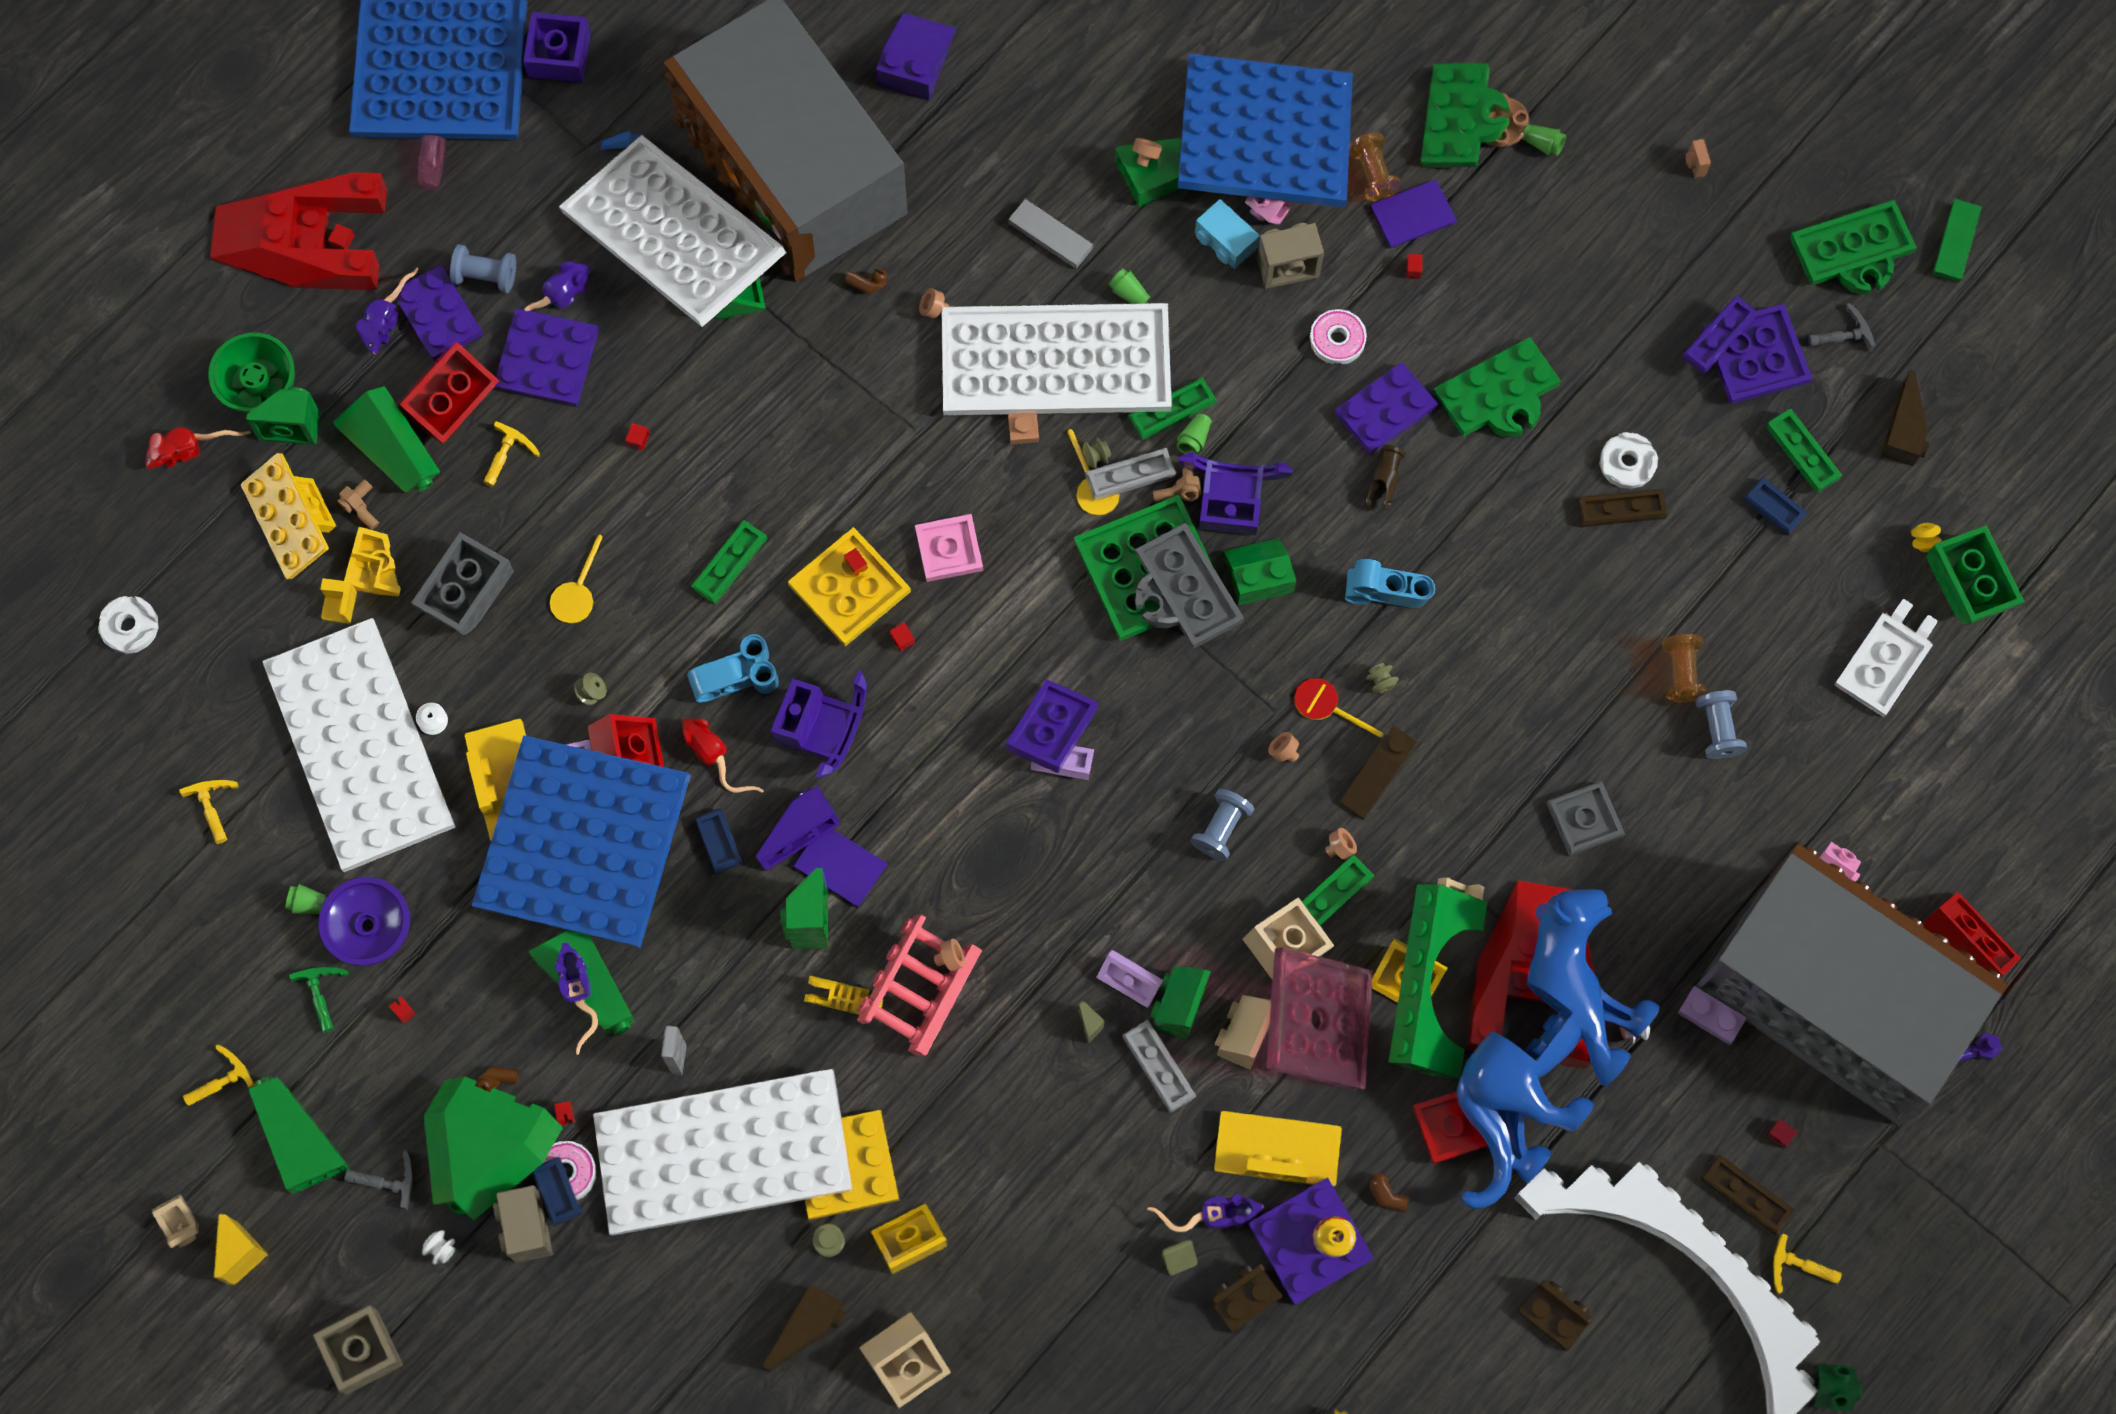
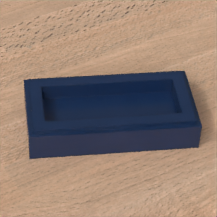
M1764 477L1759 480L1743 499V501L1787 536L1807 515L1804 509Z
M722 808L694 818L715 874L743 864Z
M560 1157L541 1164L532 1172L553 1226L583 1214Z

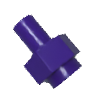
M1983 1033L1973 1045L1968 1046L1959 1061L1973 1057L1988 1061L1993 1060L2002 1050L1998 1036Z

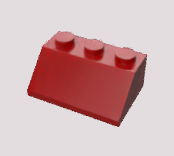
M455 342L440 355L397 403V406L404 417L415 427L441 444H444L495 387L499 380L458 342Z
M608 714L588 726L592 751L664 767L655 718Z
M1959 892L1922 923L1923 928L1932 934L1937 933L1945 937L1951 947L1959 952L1964 951L1975 958V963L1984 969H1991L1997 972L2001 977L2021 959Z

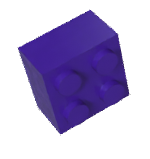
M532 12L523 61L528 78L583 83L591 36L587 18Z

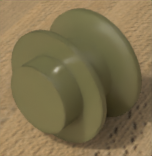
M1097 437L1095 445L1090 446L1087 442H1084L1082 452L1086 463L1090 467L1096 469L1097 462L1101 460L1108 464L1111 452L1106 441L1101 442Z
M1381 663L1369 670L1370 674L1366 677V680L1374 681L1375 686L1372 688V692L1384 693L1395 687L1399 678L1391 677L1389 674L1393 669L1392 665L1385 666L1384 663Z
M595 673L585 674L583 678L578 679L574 684L577 698L586 705L595 704L597 700L604 698L607 692L605 682Z
M832 1224L820 1226L813 1235V1245L816 1251L825 1257H833L839 1254L844 1247L842 1231Z

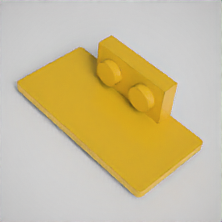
M276 453L241 483V487L285 578L293 579L328 550V545L321 532L329 533L336 527V524L312 478L293 476L284 455Z
M521 719L465 734L468 747L466 756L479 808L485 817L490 841L493 837L523 735L526 736Z
M1222 1111L1220 1114L1214 1170L1219 1173L1312 1185L1328 1177L1334 1187L1337 1179L1342 1128L1336 1125Z

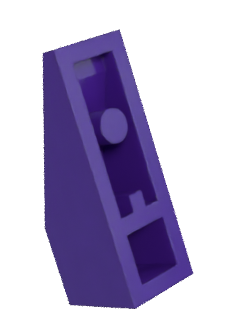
M818 786L803 791L797 799L792 801L756 855L766 871L842 824Z

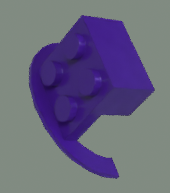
M1190 452L1178 458L1179 464L1183 467L1205 474L1200 530L1256 536L1261 505L1262 481L1284 479L1293 473L1289 466L1281 462L1263 466L1237 465L1208 460Z
M858 670L853 683L852 705L824 696L818 686L792 678L771 729L776 743L828 759L827 762L821 763L816 774V777L819 779L827 777L840 767L855 737L867 694V684L862 671Z

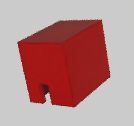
M336 224L328 239L330 246L336 249H348L354 238L353 231Z
M1408 254L1406 260V279L1411 277L1413 279H1420L1422 274V254Z
M632 423L625 440L626 445L643 451L650 434L649 429Z
M857 548L844 555L846 564L856 577L860 575V572L863 573L868 570L867 562Z
M905 622L890 630V636L900 652L915 644V638Z
M399 997L400 1005L393 1002L389 1007L405 1024L416 1013L402 997Z
M570 1101L554 1104L557 1122L560 1125H566L567 1118L570 1120V1123H575L573 1106Z

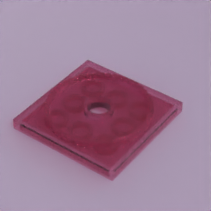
M1285 947L1275 948L1266 1069L1354 1090L1365 1089L1373 971ZM1313 1010H1316L1320 1016L1321 1023L1318 1030L1314 1028L1311 1021Z

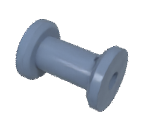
M458 244L455 247L450 266V279L453 284H460L464 281L465 277L496 282L501 292L504 293L511 291L516 273L515 254L507 253L503 256L502 260L469 255L465 245Z
M1735 691L1711 692L1695 700L1696 707L1707 712L1713 742L1705 750L1706 757L1709 759L1737 756L1748 749L1746 742L1736 739L1730 710V707L1737 701Z
M1218 789L1215 798L1220 805L1205 833L1194 834L1190 842L1202 853L1220 861H1227L1230 853L1225 844L1240 816L1252 815L1254 806L1245 798L1232 791Z

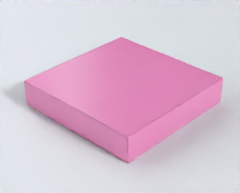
M971 514L915 525L926 582L983 571Z

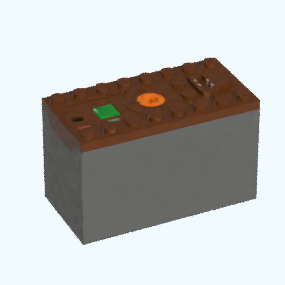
M767 0L664 61L666 73L663 76L670 89L675 112L672 114L675 123L680 129L685 128L688 132L687 138L695 150L698 148L703 153L702 159L710 171L714 169L719 175L717 180L725 192L729 190L734 196L732 200L740 213L745 211L751 222L783 246L786 253L779 259L778 265L786 276L791 275L795 282L908 214L903 161L784 0Z
M1797 844L1771 874L1695 987L1746 1017V1022L1900 1126L1932 1103L2008 984L2002 981V977L1997 972L1991 969H1984L1975 963V958L1964 951L1959 952L1951 947L1945 937L1937 933L1932 934L1923 928V924L1915 917L1905 916L1896 910V905L1888 899H1880L1872 894L1871 889L1863 882L1853 881L1844 875V870L1833 863L1828 864L1820 859L1819 854L1814 849Z

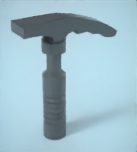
M1850 303L1846 305V311L1855 319L1856 326H1859V328L1853 329L1851 332L1835 331L1808 336L1809 346L1838 343L1852 338L1853 340H1860L1862 338L1868 352L1873 351L1876 347L1868 324L1859 311Z
M407 1151L403 1152L404 1167L406 1168L403 1182L397 1180L391 1182L384 1180L383 1177L347 1170L345 1182L377 1189H392V1192L395 1193L402 1191L400 1207L402 1210H407L413 1188V1169L410 1156Z

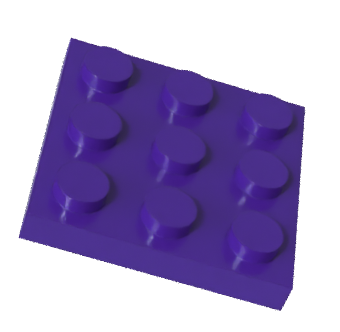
M1784 304L1757 310L1758 314L1715 362L1730 404L1809 384L1813 378ZM1711 323L1705 324L1702 328V331H1704Z
M516 308L496 378L499 382L495 385V390L578 407L599 333L598 326Z
M1328 1177L1247 1223L1293 1305L1374 1259ZM1339 1216L1352 1224L1356 1240L1354 1247L1349 1253L1339 1257H1329L1317 1250L1313 1241V1232L1321 1220L1327 1217Z

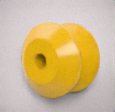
M1922 523L1911 530L1912 536L1916 537L1912 542L1913 547L1921 552H1929L1934 544L1942 542V539L1937 536L1941 532V528L1932 523Z

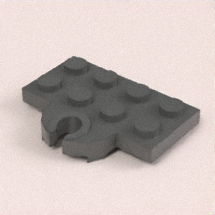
M1186 523L1135 549V554L1148 574L1141 579L1136 588V609L1142 608L1144 603L1149 600L1156 601L1160 606L1157 611L1146 612L1142 615V619L1146 623L1156 628H1171L1179 625L1194 649L1244 622L1243 615Z

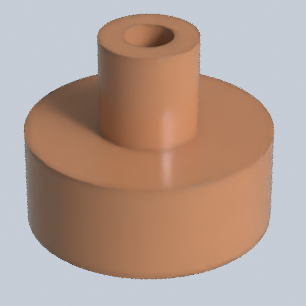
M1136 138L1132 150L1139 154L1137 163L1147 166L1150 158L1159 159L1162 146L1149 140Z
M930 288L921 298L919 311L921 315L934 319L942 313V308L949 307V304L944 302V294Z
M1283 732L1271 742L1268 752L1277 762H1283L1287 759L1290 762H1294L1299 757V754L1296 752L1299 742L1290 732Z
M1339 828L1329 835L1330 845L1325 850L1330 857L1338 855L1342 859H1347L1357 852V846L1353 837L1344 828Z
M950 939L942 942L940 945L941 953L934 955L936 965L939 967L945 964L950 971L964 967L965 958L958 941Z

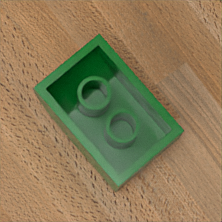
M1987 525L1934 544L1925 556L1953 613L1965 625L2015 608L2025 602Z

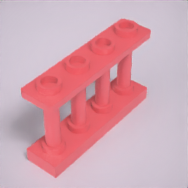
M921 914L912 918L909 917L903 924L900 931L903 936L898 945L895 943L889 950L886 957L889 962L884 971L880 970L872 982V986L875 988L870 997L866 996L858 1008L860 1015L857 1019L858 1022L865 1024L870 1023L872 1018H875L906 1036L911 1043L908 1051L917 1057L927 1055L982 952L981 949L973 944L963 946L965 966L944 975L908 955L907 953L915 938L941 953V943L945 942L921 928L926 919ZM901 965L937 985L939 993L934 1001L931 1000L929 1002L893 980ZM887 991L923 1012L925 1019L920 1027L914 1028L879 1007Z

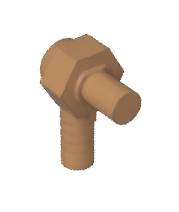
M1183 468V477L1177 481V485L1153 491L1155 502L1165 501L1177 495L1184 501L1191 502L1196 500L1202 494L1199 477L1194 476V471Z
M364 479L355 489L347 486L339 493L341 498L337 502L348 513L354 510L358 514V518L370 530H373L379 522L366 510L367 507L361 499L373 487Z

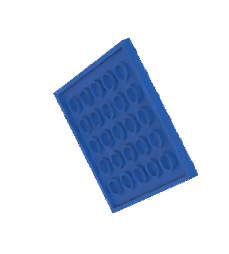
M361 0L350 120L351 137L518 140L528 0Z
M1189 54L1177 188L1345 208L1347 201L1353 73Z
M523 735L472 906L481 910L641 948L691 775L683 771Z

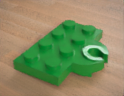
M1488 63L1434 64L1421 157L1423 168L1477 167L1480 143L1493 142L1502 138L1501 134L1510 123L1509 118L1501 116L1493 119L1489 116L1496 110L1503 111L1505 114L1511 113V110L1503 94L1495 89L1487 88L1490 72Z
M1895 200L1792 232L1789 237L1811 286L1838 278L1845 288L1861 295H1869L1871 291L1870 285L1863 280L1864 275L1873 276L1876 280L1875 288L1880 291L1893 274V259L1912 254L1917 249Z
M1531 337L1435 387L1433 394L1463 437L1488 425L1495 434L1505 439V436H1522L1523 430L1521 425L1516 424L1512 419L1515 415L1524 416L1528 421L1527 427L1530 430L1536 426L1541 413V402L1538 397L1560 386L1561 380Z

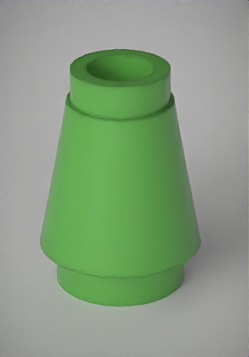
M1530 124L1526 126L1523 133L1524 136L1522 137V140L1527 141V143L1549 156L1552 154L1558 156L1566 139V135L1562 134L1559 129L1532 126Z
M1124 268L1109 283V286L1113 289L1112 292L1130 304H1146L1151 298L1131 271L1127 272Z
M1201 413L1197 414L1177 437V448L1181 453L1186 454L1190 452L1197 455L1202 452L1212 423L1208 416Z
M300 884L298 887L290 886L285 908L292 910V913L320 914L321 908L328 896Z

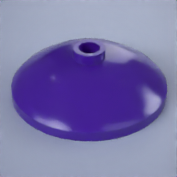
M373 877L355 878L339 885L326 898L319 915V932L326 948L340 961L354 966L375 965L393 956L403 945L410 928V912L402 894L390 883ZM368 922H372L373 928L369 931H365L364 925Z

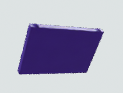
M1436 179L1370 205L1390 248L1397 247L1457 222Z
M833 829L808 844L794 865L797 871H801L807 876L816 868H823L827 889L859 908L887 867V863L884 860L874 856Z

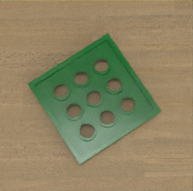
M1179 495L1074 537L1075 546L1119 641L1154 628V626L1142 619V615L1146 612H1155L1160 608L1159 604L1153 600L1146 601L1143 607L1138 610H1132L1127 606L1126 602L1130 598L1136 597V588L1141 579L1148 575L1141 568L1142 564L1135 554V548L1130 545L1132 538L1141 537L1148 543L1159 537L1156 533L1159 527L1167 526L1173 530L1186 523L1210 561ZM1113 547L1119 551L1120 555L1118 558L1110 560L1104 556L1103 552L1105 549ZM1125 572L1131 576V581L1128 584L1121 585L1116 582L1115 576L1118 573Z

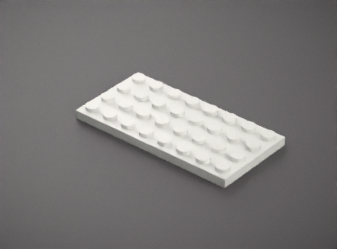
M642 135L559 206L568 218L701 327L786 253L781 244Z
M1168 303L942 308L943 415L1171 411Z
M373 618L262 661L343 872L455 828L450 811Z
M833 1069L593 1114L609 1234L612 1236L853 1191Z

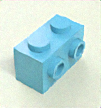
M1221 199L1196 220L1195 233L1198 240L1205 246L1209 245L1221 262L1230 264L1234 269L1258 248L1260 235Z

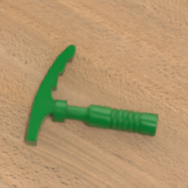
M318 967L289 974L292 982L308 980L306 983L313 994L312 1002L322 1033L330 1032L334 1027L332 1021H330L331 1018L324 996L320 994L318 988L320 985L318 977L321 975L325 977L330 974L332 976H348L349 972L347 970L333 967Z

